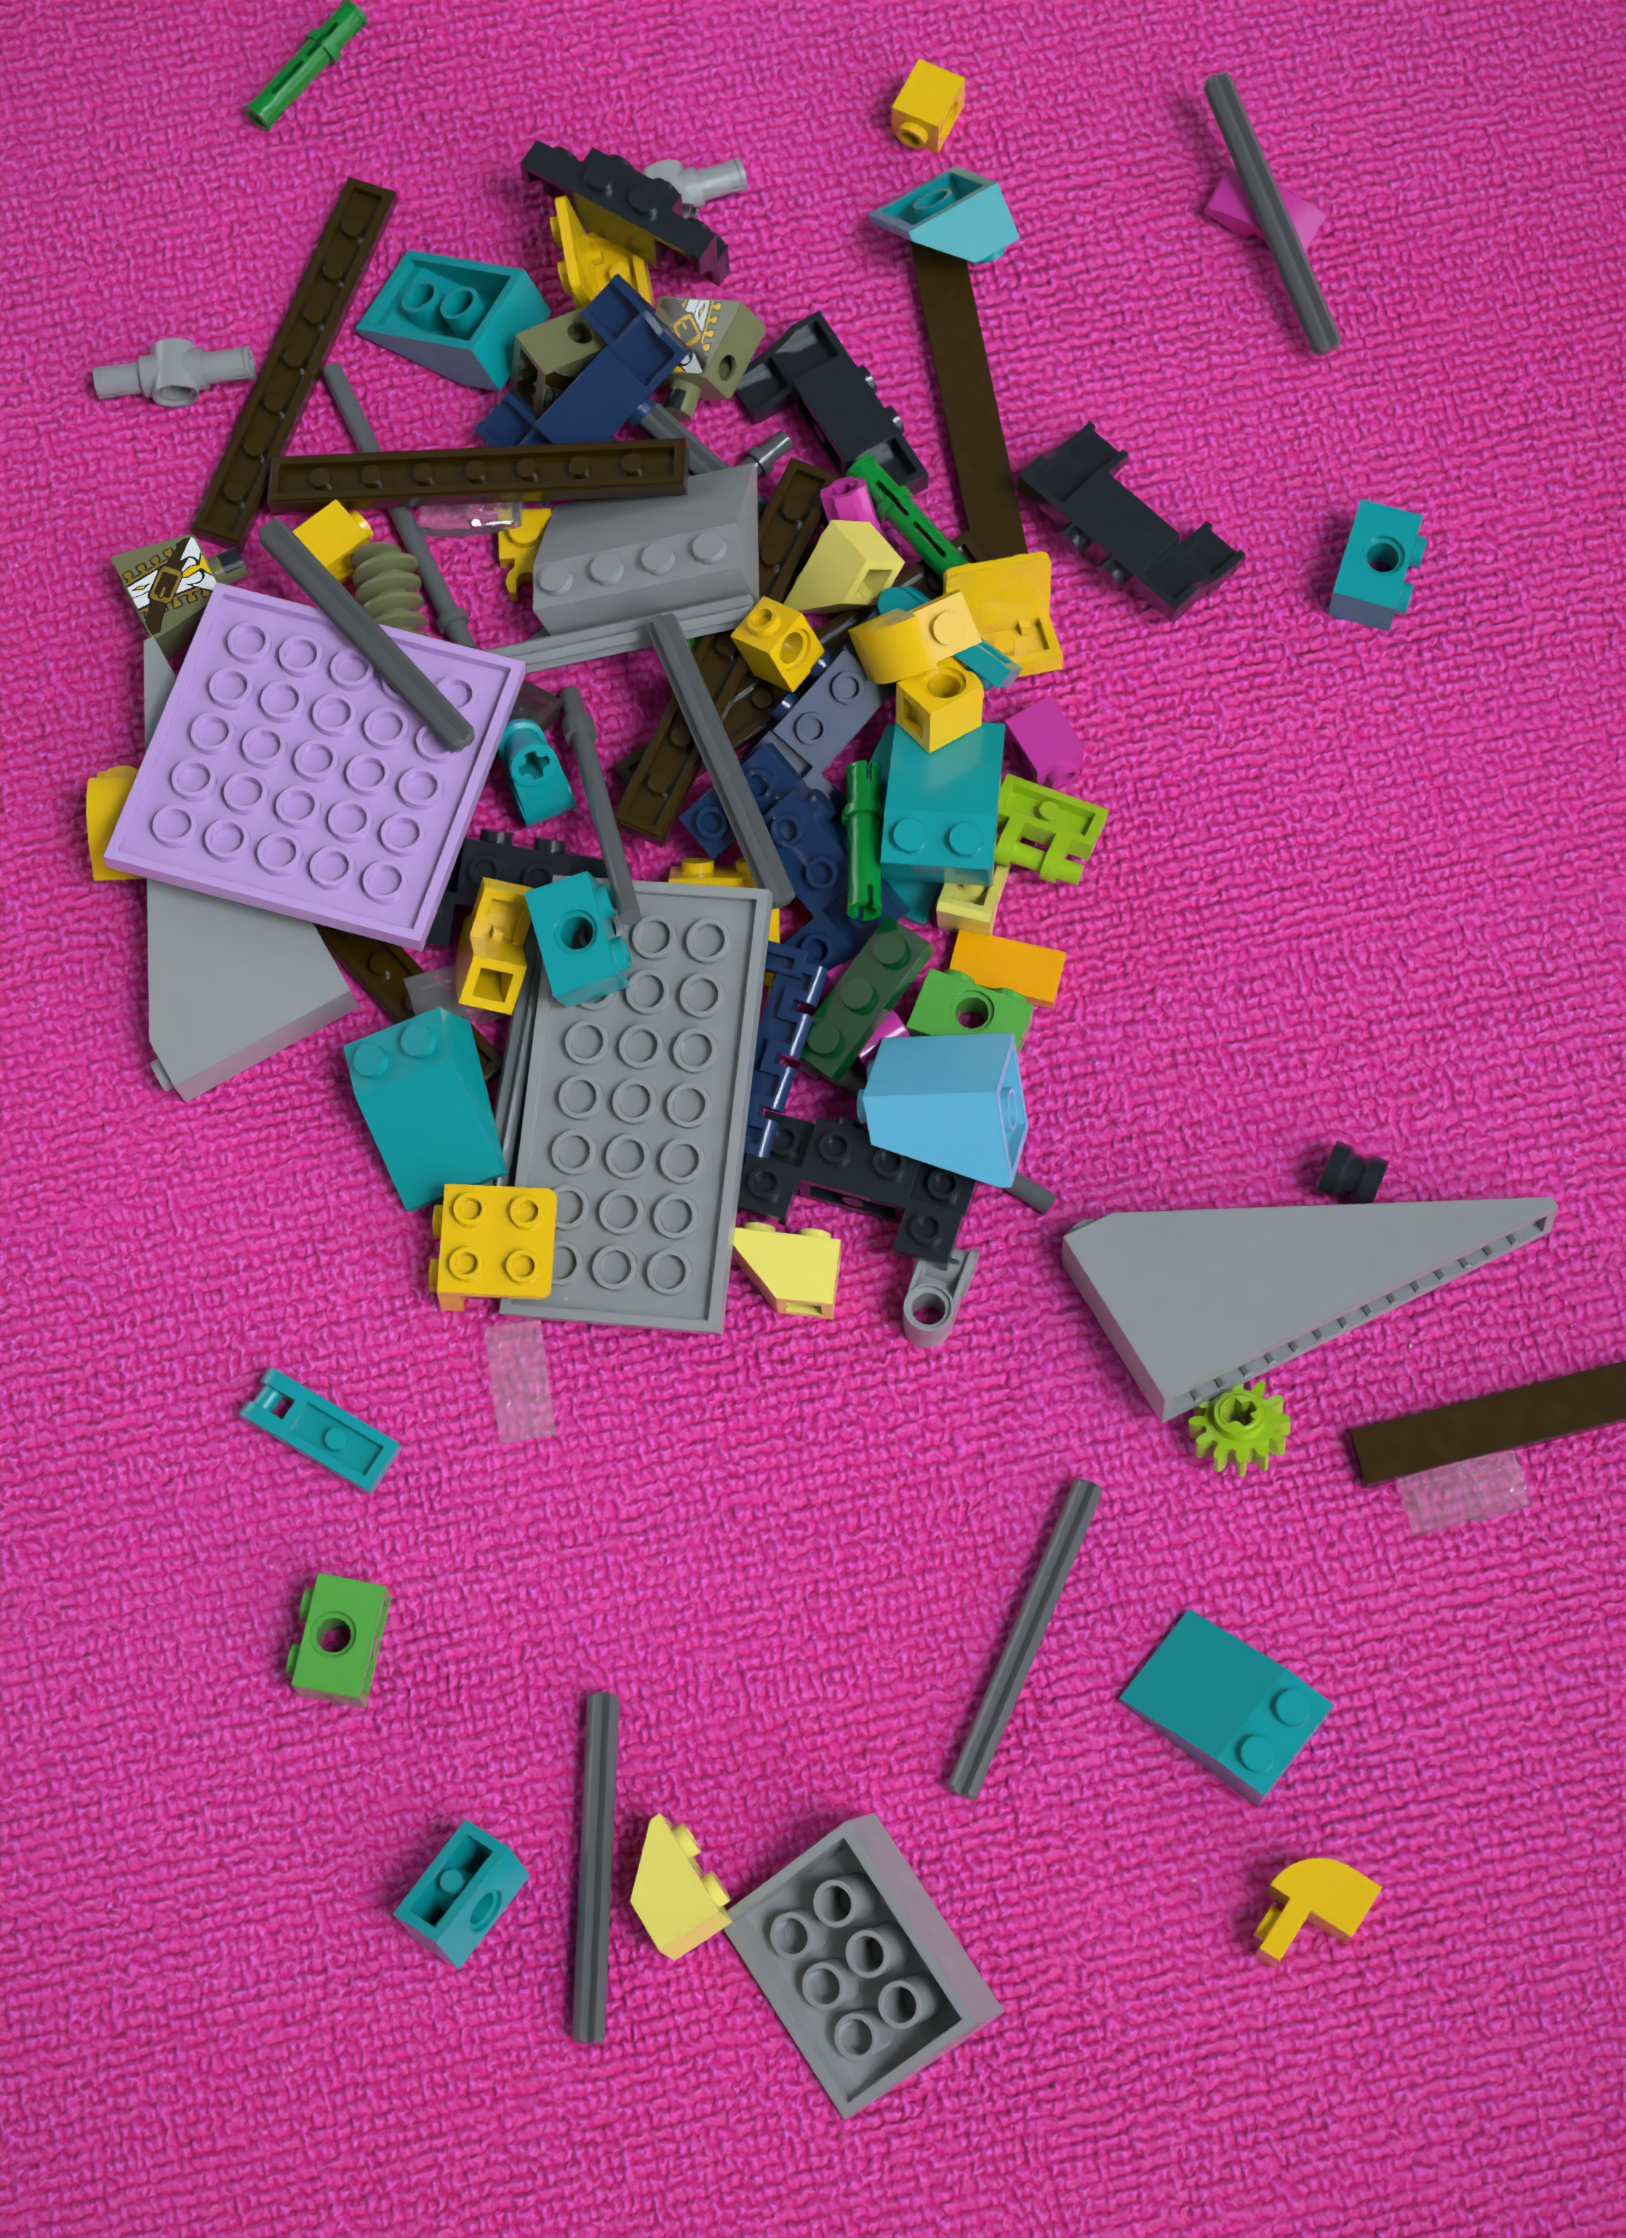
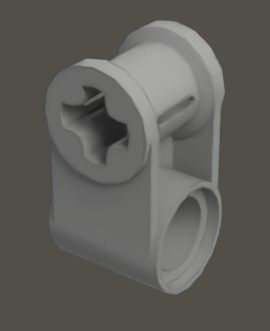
M972 1247L967 1252L955 1248L947 1271L939 1269L938 1264L916 1259L911 1283L904 1300L902 1319L904 1334L911 1343L918 1347L932 1348L939 1346L947 1340L952 1331L962 1299L966 1297L980 1256L979 1249ZM933 1307L941 1313L943 1318L936 1324L927 1325L917 1321L913 1314L919 1308Z

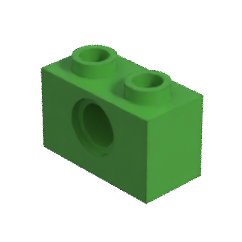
M930 968L906 1029L911 1037L1014 1033L1017 1057L1019 1058L1032 1025L1034 1005L1026 1003L1027 1000L1023 995L1011 989L996 988L993 991L976 985L973 978L958 970L945 969L944 972H940ZM966 1012H976L982 1015L986 1022L978 1028L971 1029L962 1026L957 1019Z
M318 1573L315 1588L307 1587L305 1589L299 1619L302 1622H306L301 1644H292L286 1666V1677L293 1678L291 1685L299 1696L366 1709L392 1600L386 1586ZM342 1627L351 1631L350 1642L343 1650L327 1652L322 1649L323 1638L331 1629Z

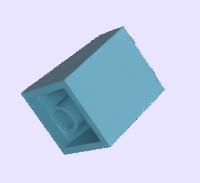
M1014 1033L882 1038L876 1059L869 1060L867 1085L865 1089H860L857 1095L858 1118L860 1123H867L871 1145L999 1188H1012L1029 1129Z

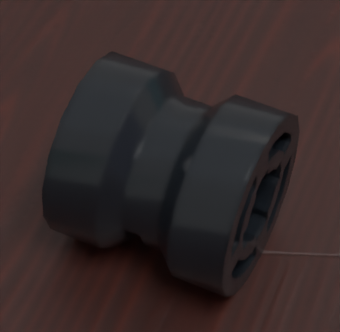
M1337 1140L1316 1192L1331 1198L1338 1195L1343 1197L1346 1194L1351 1195V1204L1373 1203L1390 1161L1375 1155L1365 1158L1356 1154L1353 1146Z

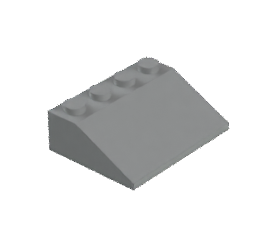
M754 463L689 476L687 495L582 499L555 505L533 565V611L549 634H560L745 593L751 594L756 603H758L757 468Z
M875 1813L845 1821L727 1911L733 1922L723 1928L844 2120L852 2117L963 2043L1004 2013L995 1996Z

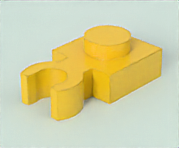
M551 508L498 511L499 561L501 568H512L506 578L508 595L511 601H518V587L520 584L526 581L533 582V565L552 513Z

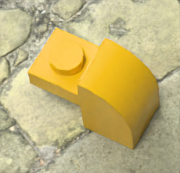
M957 589L907 612L896 608L848 630L868 680L876 684L892 683L937 667L936 662L982 642L963 593Z
M125 765L115 766L107 771H98L96 778L88 779L86 801L87 833L94 881L146 879L145 877L108 868L103 858L139 769Z
M486 877L482 878L471 916H465L457 950L455 988L458 1004L512 1015L527 969L523 945L532 920L524 892L535 888Z
M1312 1858L1292 1864L1273 1880L1266 1891V1894L1285 1905L1283 1911H1280L1274 1906L1270 1907L1253 1935L1263 1942L1255 1956L1275 1969L1305 1920H1308L1346 1945L1383 1887L1352 1867L1336 1860Z

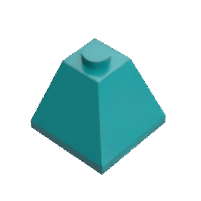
M957 166L868 214L871 223L910 241L980 264L988 263L1001 257L1006 252V246L1020 239L998 182Z

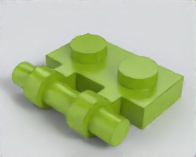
M1007 773L1000 788L997 828L1002 829L1003 832L1001 835L997 834L995 863L1006 867L1014 863L1039 872V879L1055 884L1058 879L1077 886L1081 879L1084 865L1067 860V854L1089 861L1105 827L1109 810ZM1024 837L1046 845L1049 849L1045 852L1020 843V840Z

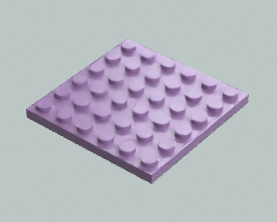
M216 582L103 856L106 867L422 952L526 674L525 662L378 624L474 727L475 739L471 745L466 746L461 752H453L321 609Z

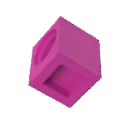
M1051 695L1004 720V745L1028 781L1057 789L1067 785L1078 776L1083 766L1085 747Z

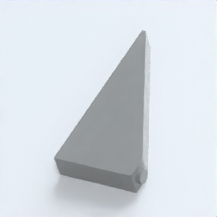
M153 636L144 640L145 754L177 679ZM147 878L149 1042L158 1056V1059L152 1061L150 1065L165 1092L175 1088L187 1103L360 1007L313 922Z
M1552 1197L1119 1212L1111 1213L1098 1220L1093 1218L1086 1219L1073 1226L1067 1235L1063 1236L1061 1263L1161 1423H1164L1550 1233L1558 1205Z

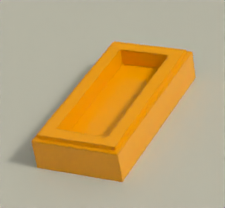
M959 929L949 969L958 970L974 979L976 985L993 991L996 988L1011 989L1023 995L1027 1000L1026 1003L1053 1009L1066 959V952Z

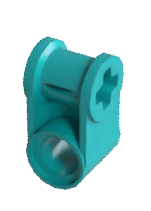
M525 718L515 719L507 723L497 750L509 780L508 788L525 828L577 808L557 755L547 743L540 726L533 720Z

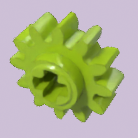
M1264 1381L1257 1382L1251 1391L1244 1390V1383L1232 1390L1216 1396L1211 1401L1208 1400L1194 1407L1195 1416L1189 1419V1437L1196 1439L1195 1455L1197 1458L1214 1454L1215 1472L1222 1471L1226 1464L1230 1462L1235 1463V1470L1238 1476L1244 1477L1247 1471V1463L1255 1462L1259 1469L1267 1471L1269 1452L1278 1456L1285 1454L1286 1438L1284 1436L1290 1434V1416L1283 1414L1282 1395H1275L1265 1399Z

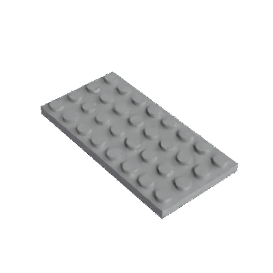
M553 875L552 883L570 876ZM595 878L601 885L608 884L610 887L608 879ZM632 880L641 912V919L634 925H623L618 915L611 918L615 936H623L631 955L633 967L625 970L630 985L629 988L567 1008L553 997L545 965L542 961L515 1187L548 1188L556 1194L557 1213L551 1294L543 1300L501 1298L499 1314L505 1317L723 1336L773 893L769 889ZM583 927L575 933L572 939V949H582L590 943L593 937V927Z

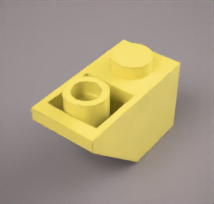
M831 520L821 534L819 542L804 569L796 578L795 585L783 605L801 613L829 614L878 606L880 594L892 586L905 561L870 522Z
M746 1222L742 1224V1228L735 1227L732 1258L777 1313L833 1319L841 1261V1239H832L830 1233L811 1228L800 1229L798 1234L775 1232L773 1226L759 1222Z
M658 1814L649 1823L630 1902L658 1950L675 1961L733 1922L723 1906L731 1901L713 1871L704 1875L694 1856L701 1852V1849L687 1826L683 1822L675 1826L663 1815Z

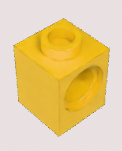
M918 59L892 106V135L898 137L902 143L911 148H924L938 154L965 105V78Z
M337 499L292 531L340 584L352 577L355 571L352 569L350 562L352 553L361 546L369 544L370 538L374 536L372 529L363 516L356 510L349 514Z
M765 596L759 600L730 635L755 676L792 693L811 672L812 666L825 652L801 612Z
M951 656L936 662L937 667L896 683V723L929 754L982 726L983 685L973 672L966 671Z

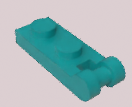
M911 586L891 587L885 589L880 594L878 608L881 614L896 608L907 612L931 600ZM980 637L982 642L954 654L955 657L967 665L965 670L973 672L979 678L983 687L988 690L993 685L998 689L1011 686L1023 669L982 637Z
M269 1367L260 1380V1383L263 1385L262 1389L253 1402L250 1400L246 1401L238 1416L252 1427L267 1433L371 1496L401 1451L400 1444L278 1370ZM282 1398L293 1403L283 1419L273 1414Z

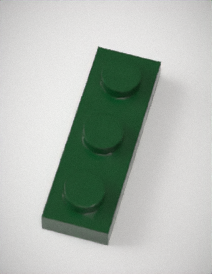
M887 915L812 1016L813 1020L800 1059L838 1084L935 952L934 947Z

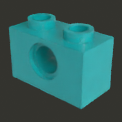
M1364 499L1360 500L1333 589L1328 615L1390 632L1395 613L1406 615L1414 584L1404 582L1409 566L1417 569L1420 568L1428 538L1418 535L1423 515ZM1376 561L1384 562L1392 570L1378 572L1372 569L1369 563Z
M588 871L524 892L553 997L569 1008L630 987L625 970L633 967L632 959L623 936H615L611 918L617 916L618 913L608 884L601 885ZM583 927H593V937L590 943L582 949H572V939L575 933Z
M465 1819L393 1915L416 1942L459 1970L531 1875L508 1846Z

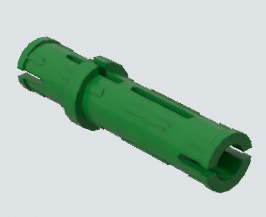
M342 0L340 6L318 30L314 28L309 30L304 36L305 44L276 73L260 93L244 107L247 117L258 128L268 132L272 125L302 95L304 90L327 65L334 66L341 59L340 51L362 27L368 24V19L364 12L350 0Z
M871 453L862 456L851 466L846 476L865 478L872 503L876 507L875 513L882 523L888 521L942 581L946 570L969 563L944 536L942 531L912 501V491L906 485L899 486Z
M861 760L850 763L845 770L847 777V805L845 810H842V824L847 828L848 904L846 912L848 916L856 919L858 917V907L861 906V920L867 921L878 918L883 912L881 903L880 829L884 824L885 808L880 804L881 768L878 764L872 762L870 764V775H867V761Z

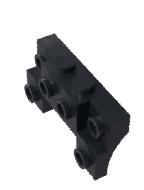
M536 140L520 162L522 180L527 183L541 180L544 192L549 196H552L557 188L565 192L582 227L643 260L658 266L667 251L671 249L674 253L676 264L683 266L688 258L693 261V271L700 275L711 271L713 284L719 287L730 273L729 246L702 221L693 217L684 218L682 194L668 181L662 178L652 179L638 172L623 157L616 154L608 156L592 147L581 162L563 147L555 146L552 148Z
M820 311L791 325L777 342L749 363L735 392L756 424L793 405L841 478L847 477L846 473L857 460L871 453L899 486L906 485L912 491L913 496L928 488L929 474L902 435L904 434V426L899 415L891 405L886 407L882 405L875 394L877 393V387L871 373L863 364L858 367L856 366ZM825 515L822 525L826 529L829 522Z
M1089 421L1069 440L1049 452L1040 454L1018 475L1017 490L1056 522L1055 533H1057V538L1061 545L1076 557L1082 555L1096 567L1097 574L1107 586L1114 590L1122 589L1132 599L1139 594L1174 624L1204 594L1209 598L1245 563L1246 553L1241 549L1238 552L1232 549L1212 531L1213 525L1208 521L1179 544L1180 534L1114 478L1128 463L1129 454L1124 449L1120 452L1117 451L1095 432L1096 426Z
M481 828L480 837L465 835L425 943L446 947L452 946L459 904L474 907L483 877L531 888H538L552 883L553 875L573 876L588 871L594 878L608 879L603 857L566 851V841L552 838L535 837L533 846L513 843L514 833L503 830ZM627 861L630 875H632L633 862Z
M765 1111L764 1118L778 1122V1130L769 1158H760L750 1154L746 1156L741 1172L738 1213L742 1209L777 1219V1224L786 1226L795 1197L800 1189L801 1197L900 1224L893 1246V1256L901 1258L902 1255L938 1264L941 1270H948L960 1232L971 1210L979 1184L978 1180L871 1145L869 1131H866L865 1127L859 1122L849 1118L835 1117L833 1121L818 1117L816 1124L771 1111Z

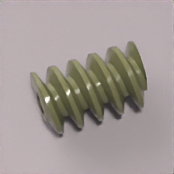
M372 542L355 550L350 557L352 569L355 570L352 575L354 587L357 589L355 600L377 624L428 637L427 634L420 631L427 625L426 617L422 613L417 612L424 606L423 597L415 593L421 587L420 577L413 573L419 567L417 557L401 553V547L389 542Z

